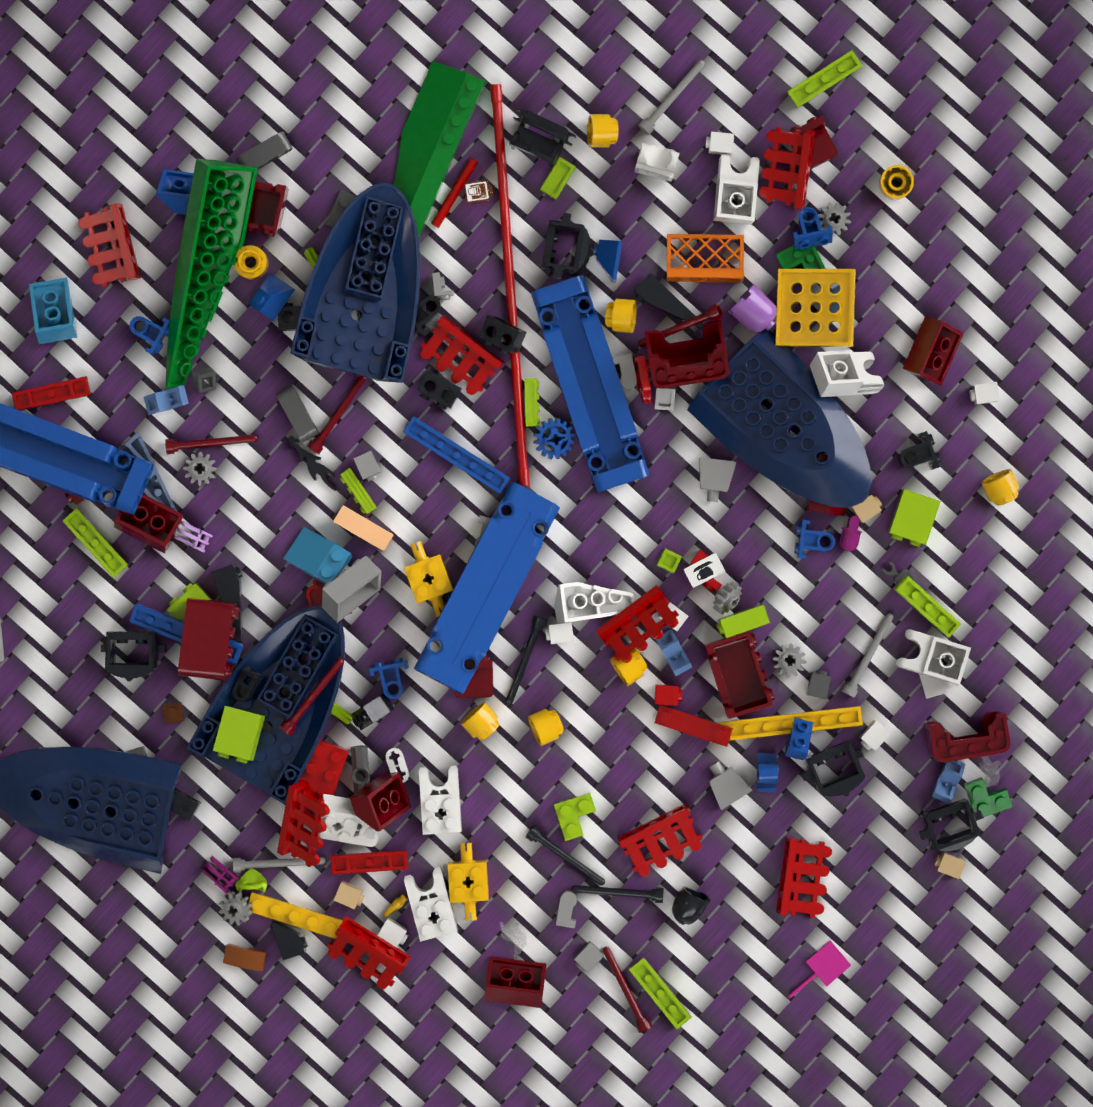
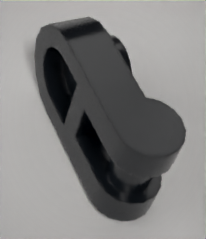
M245 666L233 688L234 698L239 702L249 701L257 686L262 682L263 675L258 672L255 673L251 667Z

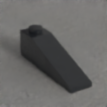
M651 273L634 289L636 293L635 298L642 304L646 302L648 305L682 321L696 317ZM701 322L694 326L703 330L705 324Z
M231 564L211 573L222 602L237 603V608H240L239 618L234 621L232 627H235L236 641L242 643V586L240 578L243 575L239 566L236 567L235 564Z

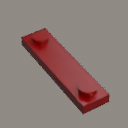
M85 376L13 392L12 398L15 409L23 411L90 396L91 391L88 378Z
M664 705L659 706L654 722L655 724L728 747L733 731L731 727Z
M407 850L330 855L332 875L408 869Z

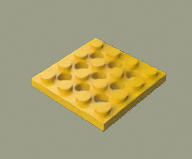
M778 269L776 345L853 347L856 270ZM800 283L802 291L798 294L793 293V286ZM819 283L821 291L817 294L812 293V286ZM837 283L840 285V291L833 294L830 288L833 284ZM798 302L802 306L801 310L798 313H794L792 305ZM816 302L819 303L821 306L820 310L817 313H812L811 305ZM832 303L839 304L838 312H830V305ZM794 322H800L801 328L797 332L791 330V325ZM813 322L820 324L817 332L810 330V325ZM832 322L839 324V329L836 332H830L829 325Z

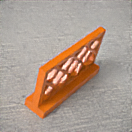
M667 234L666 282L743 283L744 235ZM671 239H679L684 245L676 251L671 246ZM692 240H699L703 245L695 251L689 243ZM712 240H718L722 244L716 251L708 245ZM731 240H740V247L735 252L727 245ZM685 247L693 253L687 260L679 254ZM704 247L712 253L706 261L698 254ZM724 247L732 254L725 261L717 254ZM675 256L683 262L680 267H671V260ZM695 256L703 263L698 268H693L688 263ZM714 256L722 263L718 268H712L708 264ZM735 257L740 262L739 268H731L727 262Z

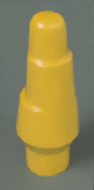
M404 894L396 898L383 915L388 917L394 911L400 909L408 898Z

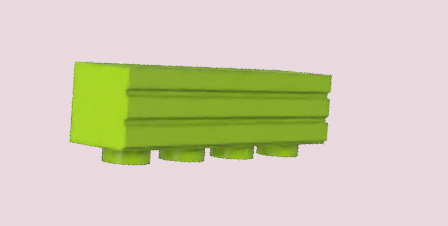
M524 378L526 427H536L540 424V417L537 416V412H540V405H537V400H539V393H537L539 381L536 378Z
M351 468L340 474V479L343 484H347L349 493H353L355 496L353 498L355 502L361 505L360 509L363 514H369L377 508Z

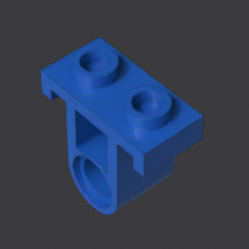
M810 207L800 210L798 214L800 235L797 232L793 233L794 249H807L813 246H823L832 243L833 231L831 225L827 226V230H822L816 210Z
M136 316L129 324L131 332L153 344L151 349L146 348V352L152 355L159 353L164 345L162 343L164 337L169 335L170 320L163 317L162 321L165 323L161 327L142 316ZM139 321L145 323V328L142 331L136 330V324Z
M801 520V524H797L796 535H799V543L795 542L794 554H797V558L806 559V555H803V549L829 551L834 547L835 539L830 533L805 530L806 524L810 525L809 520ZM823 536L829 538L830 543L827 547L820 545V539Z
M403 658L391 660L392 664L384 665V662L374 663L373 668H369L370 676H374L375 671H379L384 694L390 699L398 698L403 692L399 666H404V669H408V660L403 661ZM390 684L398 686L399 691L397 694H391L388 691Z
M794 718L784 756L804 760L807 757L813 722Z
M757 753V792H776V784H778L777 753Z

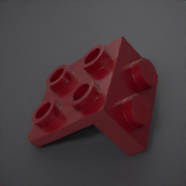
M817 116L812 117L807 121V124L801 127L797 125L789 130L795 133L796 129L801 130L800 134H804L807 129L815 131L810 170L838 156V150L825 128L826 122L823 116L818 118ZM799 147L798 153H801L802 147Z
M485 656L483 660L481 659L464 694L455 691L457 698H490L493 696V659H489V656ZM465 660L464 662L466 669H473L474 664L471 660Z

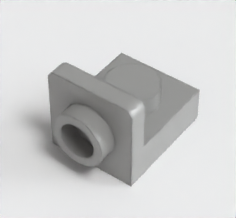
M440 272L432 273L435 297H439V300H449L450 296H454V291H442V288H445L444 277H440Z
M676 387L656 388L655 409L674 411Z

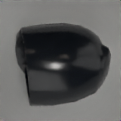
M683 886L673 901L672 913L674 918L682 925L694 923L703 914L710 903V898L705 893Z

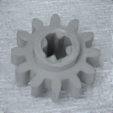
M829 202L827 205L828 209L825 207L821 208L824 214H818L819 219H822L820 224L824 226L823 230H827V226L831 225L833 233L836 231V234L840 236V229L843 231L848 230L845 224H850L851 221L847 220L846 217H849L851 213L844 212L846 206L839 208V202L835 204V207H832V204ZM834 214V217L839 218V220L836 221L837 224H835L834 221L830 222L829 219L832 217L831 215Z
M199 452L198 457L195 454H191L193 460L186 459L185 461L189 466L183 467L184 470L189 472L185 475V478L192 477L191 484L198 480L199 486H202L203 481L210 484L208 478H216L212 474L213 471L218 470V468L212 467L216 460L209 461L210 454L203 458L202 452ZM201 463L202 467H205V471H202V474L196 471V467H199Z
M733 581L730 584L726 583L725 586L717 591L715 601L713 602L715 604L713 609L722 615L734 609L740 600L739 596L742 594L740 592L742 588Z
M790 643L788 649H786L785 645H782L781 652L775 650L778 657H773L772 659L778 663L773 667L781 668L779 670L780 675L785 671L786 677H790L791 672L797 676V669L804 671L801 664H805L807 661L801 659V657L805 656V653L799 654V646L794 650L793 644ZM788 655H791V658L794 659V663H791L790 666L784 661L785 658H788Z
M232 891L229 895L223 896V901L218 904L220 907H223L219 911L220 914H225L223 921L230 919V925L236 921L238 926L242 922L248 921V916L253 913L252 910H249L253 904L246 902L249 897L242 898L241 891L237 895Z

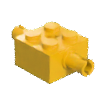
M422 541L416 542L419 550H417L415 543L410 545L416 559L415 564L404 567L417 604L426 600L431 601L436 617L441 614L439 607L442 611L445 606L442 596L453 591V586L441 554L431 558L427 557ZM427 573L430 576H434L430 585L428 582H424Z
M460 843L461 860L459 862H448L450 903H464L465 921H470V912L472 920H477V901H489L487 860H473L472 843H467V851L465 850V843ZM466 877H470V880L474 881L470 886L463 882L466 880Z

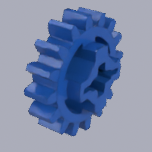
M548 418V423L541 421L543 426H536L539 432L533 433L537 437V440H534L533 443L539 445L536 450H543L541 455L545 457L548 454L549 459H552L553 455L556 459H560V454L567 456L565 451H572L569 445L575 444L571 440V437H574L575 434L569 432L572 430V427H566V421L560 423L559 418H556L555 422L552 418ZM556 426L561 427L564 432L559 433ZM553 434L555 436H558V438L555 439V443L550 441V439L553 438ZM549 444L552 451L547 450L544 445Z

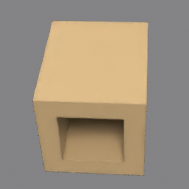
M869 495L863 503L852 506L851 509L859 517L860 523H864L882 511L880 508L882 504L877 496Z
M942 852L941 855H937L934 865L938 872L960 879L966 861Z
M342 881L334 901L355 909L357 905L361 906L365 896L362 895L363 889Z

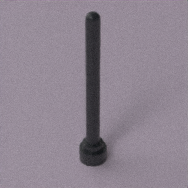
M533 615L531 621L533 629L506 698L508 704H512L539 632L543 630V627H546L548 620Z
M535 825L531 827L525 838L531 842L538 841L599 885L605 884L604 878L545 838L538 827Z
M574 885L572 886V891L585 894L651 898L655 903H663L664 888L656 887L652 891Z

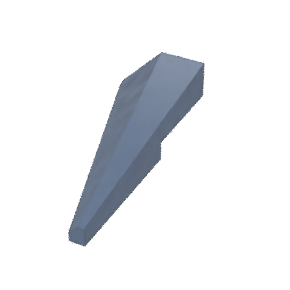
M139 432L118 449L154 464ZM122 458L119 465L127 464L128 458ZM154 464L144 493L148 497L177 511Z

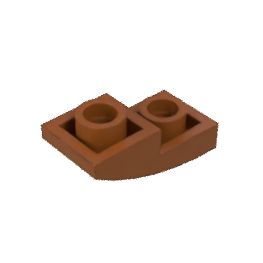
M226 944L223 963L240 968L263 971L267 952L251 947L243 948L233 944Z

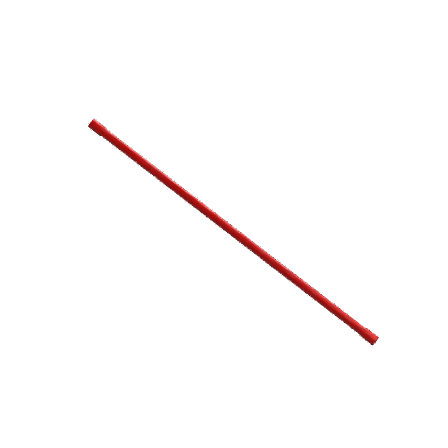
M492 84L490 85V93L493 107L508 323L518 327L502 113V85ZM509 336V344H510L511 341H512L511 336ZM518 351V353H510L518 458V484L525 487L530 486L527 463L520 351Z

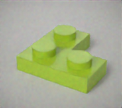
M591 793L554 804L565 841L583 836L578 817L596 812Z

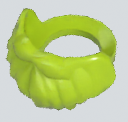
M250 868L241 876L235 886L238 892L245 889L265 892L267 881L262 876V873Z

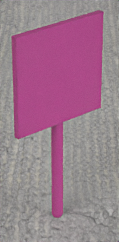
M829 941L806 961L815 973L791 992L788 998H792L816 976L828 986L846 971L851 964L835 945Z

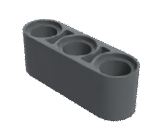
M280 132L242 153L235 160L240 165L256 167L259 170L290 152L293 147L285 133Z
M293 385L276 394L302 443L319 434Z

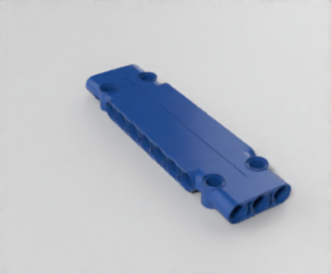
M580 275L532 291L531 296L543 329L542 332L597 493L649 476L650 474L638 441V434L584 276ZM587 300L590 307L587 310L580 309V301ZM544 313H552L553 320L545 322L542 319ZM631 445L638 448V454L635 456H630L627 452L628 447ZM595 457L600 458L602 461V465L599 468H593L591 465V460Z
M0 403V467L91 502L97 501L107 507H113L132 515L135 513L152 474L153 463L132 456L126 451H119L116 447ZM122 458H128V462L125 465H119V462ZM113 493L111 500L106 501L104 499L106 494Z
M515 482L510 483L431 631L432 634L414 667L416 671L460 694H464L543 545L542 542L560 509L558 505ZM501 507H508L510 509V515H503L501 513ZM535 525L543 526V534H538L535 531ZM435 641L439 644V651L434 652L430 649L431 642ZM465 660L473 662L474 667L472 670L465 668Z

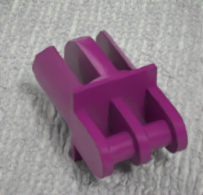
M851 516L848 519L847 528H841L840 547L845 551H853L859 544L862 531H858L860 522L858 516Z
M211 856L210 860L215 865L207 861L205 866L210 871L204 867L200 870L215 882L214 885L228 893L230 886L233 887L235 880L240 878L230 868L225 867L214 856ZM226 873H229L231 877L230 879H228L224 875ZM221 879L226 882L224 886L219 882Z

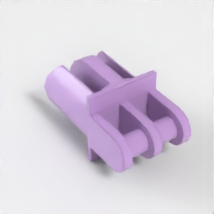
M181 521V525L194 531L192 534L178 527L177 529L179 533L189 537L190 541L176 534L173 538L205 553L204 549L206 545H209L208 541L213 535Z

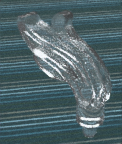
M988 755L982 756L984 765L980 761L979 767L986 775V780H984L986 788L997 785L1000 779L998 766L1001 762L994 761L992 763Z
M501 921L500 928L506 934L503 935L501 933V936L506 941L514 942L513 958H516L527 945V938L518 928L519 923H514L512 928H510Z

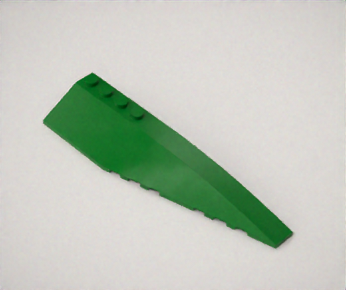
M434 61L431 63L402 131L394 186L401 191L411 207L416 223L418 240L485 86V80Z
M196 159L173 290L165 387L167 388L185 386L193 364H191L195 355H198L200 350L198 346L202 337L205 338L208 322L212 321L222 297V288L229 280L230 276L228 274L232 265L236 263L237 257L235 256L244 244L258 170L256 167L217 160Z

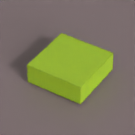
M665 548L657 566L674 574L682 556Z

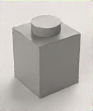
M372 451L353 458L363 480L367 479L369 482L379 477L378 473H381V470Z
M589 941L574 956L576 961L574 964L581 971L586 970L589 972L604 957V953Z

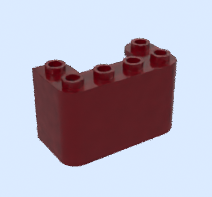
M255 181L246 231L256 233V230H259L263 235L275 237V234H279L289 191L287 186L277 184L274 187L272 183L267 184Z
M721 320L710 321L703 326L704 338L666 344L665 336L661 331L652 330L644 332L652 383L656 388L662 389L719 380L729 374L727 350Z
M198 598L187 599L178 675L226 681L228 677H231L233 665H229L228 658H232L233 653L230 641L234 639L235 627H232V625L239 618L240 613L237 603Z
M750 631L704 644L728 719L772 706V701L775 700L772 689L767 688L765 681H768L765 670L760 669L759 663L762 660L759 651L755 652L754 646L757 645L755 635L753 633L750 634Z
M1001 711L986 713L982 718L983 733L953 738L950 737L949 731L944 730L941 723L937 721L925 722L924 729L929 755L939 762H950L1006 752L1010 747L1006 713Z

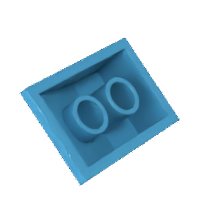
M67 277L29 284L34 327L39 344L77 338Z
M303 527L283 559L325 585L327 582L335 580L339 573L345 570L352 559V554L328 539Z

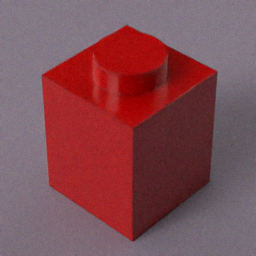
M655 685L654 704L678 706V701L682 702V690H679V686Z

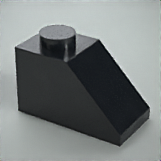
M277 921L270 924L283 961L304 954L307 951V940L305 936H301L300 932Z

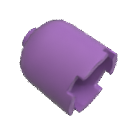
M753 284L740 297L739 302L736 305H732L728 312L751 332L758 333L764 329L768 331L776 323L774 318L777 315V308Z

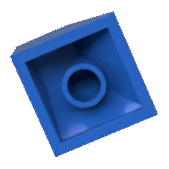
M163 169L156 196L174 213L186 215L194 173Z
M599 240V244L594 245L593 255L597 256V263L611 282L616 283L622 241Z
M270 273L249 302V305L274 321L295 289Z

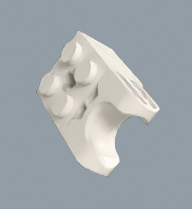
M642 143L635 172L672 182L680 153L667 148L664 150L658 149L653 144Z
M728 154L720 156L713 221L751 225L755 221L759 158H751L746 172L736 173L731 168L730 156ZM735 198L736 202L740 204L734 205V203H732V200Z
M852 350L817 352L810 364V368L820 396L875 394L882 390L884 387L882 378L865 371L870 368L875 360L873 353L853 352Z
M911 629L906 630L905 637L919 646V655L915 659H897L895 665L902 669L959 686L971 648ZM947 656L951 664L944 666L941 659Z
M452 765L449 768L448 780L443 785L432 783L428 769L420 767L419 782L423 835L461 832L458 767ZM440 808L443 809V812L446 811V815L443 818L436 815Z
M323 794L322 799L328 805L330 812L326 816H321V820L326 823L327 828L326 831L318 833L320 838L373 847L377 844L379 840L377 831L355 815L349 798Z
M436 867L433 871L434 885L430 889H420L416 885L413 876H404V883L420 942L458 931L444 875L440 867ZM432 912H435V915H439L437 921L429 918Z

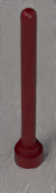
M716 303L710 306L707 312L661 332L666 338L708 319L716 321L723 318L722 309ZM646 339L639 340L638 346H646Z
M358 377L317 439L314 438L313 441L309 442L307 445L309 449L320 455L324 446L323 442L366 381V377Z
M254 434L183 442L165 439L166 453L169 455L175 454L180 449L256 442L258 436Z
M338 658L293 716L281 723L279 727L285 733L291 736L295 732L298 720L344 664L342 658Z
M604 947L603 953L636 1017V1028L639 1033H642L653 1026L650 1020L643 1016L610 948Z

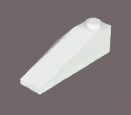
M580 582L558 585L554 604L557 623L617 615L634 602V594Z

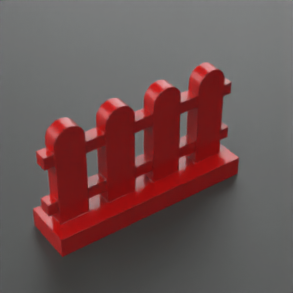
M777 126L776 130L771 129L766 134L767 140L774 142V146L764 152V158L772 162L771 167H765L761 172L762 177L769 180V185L762 186L759 194L761 197L767 198L766 202L771 203L772 199L786 201L788 206H791L792 202L794 203V209L802 210L806 203L815 131L807 129L804 134H800L801 130L796 129L795 133L781 131L782 127ZM779 144L793 145V151L780 150ZM799 147H802L801 153H798ZM777 162L791 164L790 170L776 168ZM796 165L799 166V172L796 171ZM774 182L788 183V189L774 187ZM794 184H797L796 190H793Z
M111 204V210L108 207L102 208L103 212L93 215L90 212L84 213L85 217L79 219L78 225L80 228L88 229L89 236L83 239V245L89 248L93 247L94 254L90 255L87 259L89 265L98 267L99 273H95L92 276L93 283L97 285L102 284V287H108V282L120 279L123 283L127 281V277L128 280L141 279L123 204ZM107 225V231L95 234V226ZM111 242L112 249L100 252L99 245ZM116 261L117 268L104 270L103 264Z
M442 316L437 322L440 325L439 328L435 326L432 329L434 334L427 344L425 342L421 344L423 348L420 353L421 358L428 360L434 356L438 359L436 363L438 371L442 372L447 368L453 371L451 375L452 382L459 383L462 379L469 383L466 387L468 394L474 395L477 391L482 392L484 390L482 387L483 383L489 375L493 377L496 374L493 370L495 368L500 369L504 361L447 317ZM449 333L455 337L454 340L448 336ZM445 340L450 345L441 356L436 350ZM464 345L470 348L469 352L463 348ZM461 352L465 357L456 367L451 362ZM480 356L486 360L484 363L478 359ZM475 363L480 369L473 378H470L466 374Z
M656 585L597 629L596 633L608 648L611 646L616 652L614 657L617 661L621 659L622 662L628 663L632 659L630 652L635 648L639 651L646 650L648 644L645 640L651 636L655 640L660 639L663 636L661 628L665 625L675 628L679 623L676 618L679 614L676 610L673 612L667 606L669 600ZM656 612L663 618L658 623L652 618V615ZM641 623L647 629L642 635L636 628ZM625 635L632 641L627 646L621 640Z
M303 781L288 788L277 853L283 856L291 852L293 858L299 857L306 862V866L310 867L320 863V857L315 853V850L323 847V840L318 836V833L326 831L327 828L326 823L321 820V816L328 815L330 809L324 803V799H317L310 795V791L307 790V784ZM307 808L315 812V816L306 811ZM304 825L308 826L309 828L312 829V832H310L309 830H307V829L304 828L303 826H304ZM302 841V842H304L305 844L309 845V848H307V847H305L304 845L300 844V842Z
M686 803L617 837L621 848L626 847L623 850L625 855L629 854L635 865L632 867L634 873L638 871L643 877L649 875L650 869L648 866L653 863L659 868H664L667 865L665 857L671 854L677 860L684 857L683 848L690 846L693 851L700 850V840L703 838L701 834H696L691 824L694 822L693 817L688 818L691 813ZM679 829L682 830L686 841L679 843L674 833ZM663 837L669 847L664 852H662L657 840ZM647 846L652 856L648 860L644 859L640 848Z
M786 836L776 913L788 916V911L793 916H796V912L808 913L810 918H815V914L820 915L824 912V906L817 902V896H823L827 892L826 886L819 883L820 876L825 877L830 871L826 865H822L823 857L828 858L832 855V849L825 846V842L819 841V845L808 844L805 839H800V842H798V839ZM804 855L816 856V864L803 862ZM801 874L813 875L814 882L800 881ZM799 893L812 895L811 902L798 900Z
M345 916L335 932L337 938L334 943L330 941L327 945L329 948L328 955L331 958L336 959L341 955L346 959L344 965L347 968L353 969L357 965L362 969L360 974L363 978L369 979L372 975L378 978L377 986L381 989H386L388 985L390 987L393 986L395 983L392 980L396 973L399 975L402 973L411 958L405 952ZM347 942L354 946L350 953L344 950ZM363 953L370 956L366 963L360 960ZM380 963L386 966L383 973L376 970Z

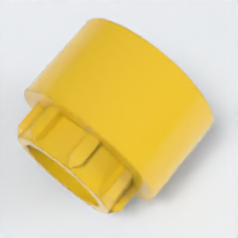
M589 114L587 122L588 146L609 148L610 144H615L618 140V121L615 118H611L609 114Z
M893 165L887 168L879 179L881 193L890 200L903 199L911 192L914 185L912 173L901 165ZM898 178L901 181V186L898 188L894 187L891 180Z
M247 245L238 250L235 256L237 260L234 265L236 271L248 280L261 278L268 269L269 263L266 254L260 248L253 245ZM249 258L256 259V265L252 268L246 265Z
M616 298L615 302H609L605 313L606 326L612 327V330L615 332L633 333L637 316L636 300Z
M1011 469L997 472L981 482L989 501H993L997 506L1009 503L1018 497L1017 490L1019 485Z
M633 649L630 652L632 659L628 663L622 662L621 659L617 661L614 656L610 658L615 671L627 686L643 677V672L647 670V664L637 649Z
M486 702L474 708L460 723L473 738L477 737L479 740H485L499 727V722L496 720L498 716Z
M543 709L528 716L531 730L540 746L559 739V735L564 731L562 722L555 710L548 711Z

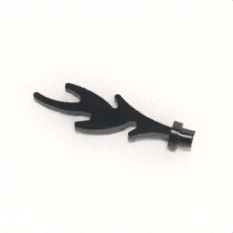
M291 435L286 441L290 444V448L293 446L296 448L301 462L303 457H307V468L313 480H317L315 473L318 472L324 483L336 491L337 489L325 477V473L335 477V474L326 466L315 462V460H321V457L304 450L297 444L299 440Z

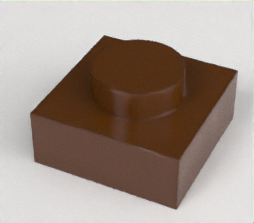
M182 702L162 705L165 724L185 721Z

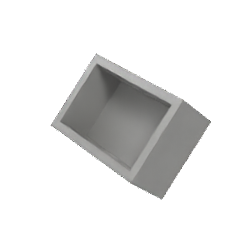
M367 556L361 560L357 559L352 564V567L348 570H343L335 580L329 581L324 585L322 589V608L338 623L380 590L381 570Z

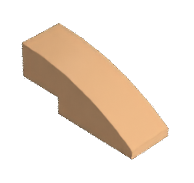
M344 505L333 521L383 551L394 535Z

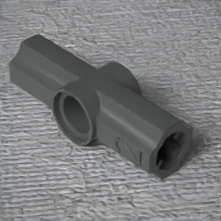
M367 745L351 746L354 794L370 783ZM363 770L366 773V778L363 780L358 779L356 772Z

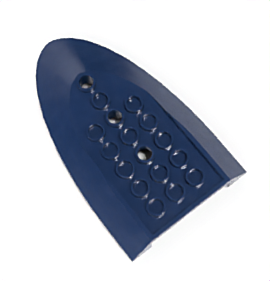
M380 183L370 186L346 207L336 221L318 256L306 288L290 352L292 355L305 362L369 379L403 383L417 317L420 287V250L416 223L411 207L405 196L394 185ZM370 238H375L378 241V245H372ZM361 274L368 275L369 282H364ZM352 311L360 312L361 319L354 320L351 317Z
M765 329L752 337L728 362L729 374L723 379L709 381L698 392L687 409L714 437L742 461L764 477L797 496L831 507L847 508L863 503L869 495L872 483L871 468L857 431L833 396H820L811 369L787 346H777L776 335L770 330L767 331ZM765 400L772 402V407L768 410L763 409L761 406ZM792 428H799L800 433L797 436L790 435V430ZM820 454L828 456L825 462L817 461Z
M311 606L294 613L269 631L233 671L231 677L225 682L186 748L201 757L209 759L286 805L289 786L299 782L325 730L338 693L343 665L298 720L295 727L296 730L291 736L285 733L279 726L284 720L290 719L335 661L338 658L344 660L345 635L341 620L337 623L322 606ZM304 654H307L309 661L303 665L300 659ZM249 666L253 669V672L263 675V680L257 686L249 701L239 702L233 696V688L243 668ZM284 688H289L290 695L287 698L282 697V690ZM225 706L265 716L264 723L266 721L272 723L273 727L269 732H265L262 727L254 761L248 760L247 763L236 761L237 757L229 755L228 759L217 756L218 752L213 751Z
M43 747L24 750L8 755L0 760V808L27 829L66 848L108 862L161 874L165 856L162 853L175 786L179 782L182 764L100 748ZM35 789L41 792V797L37 796V792L34 791ZM71 798L77 799L79 805H74V801ZM107 807L115 808L116 815H109Z

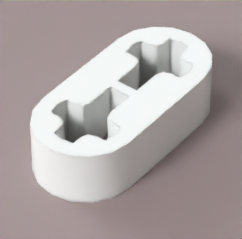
M391 748L386 753V761L390 773L398 772L396 767L399 766L401 772L406 773L402 780L404 783L409 778L404 755L399 748ZM392 751H394L396 754L399 753L400 757L397 758V765H395L393 759L390 760L389 756L392 755Z

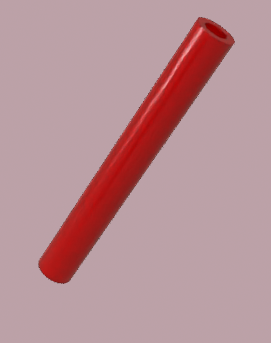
M469 158L431 222L435 227L439 228L478 164L476 160Z

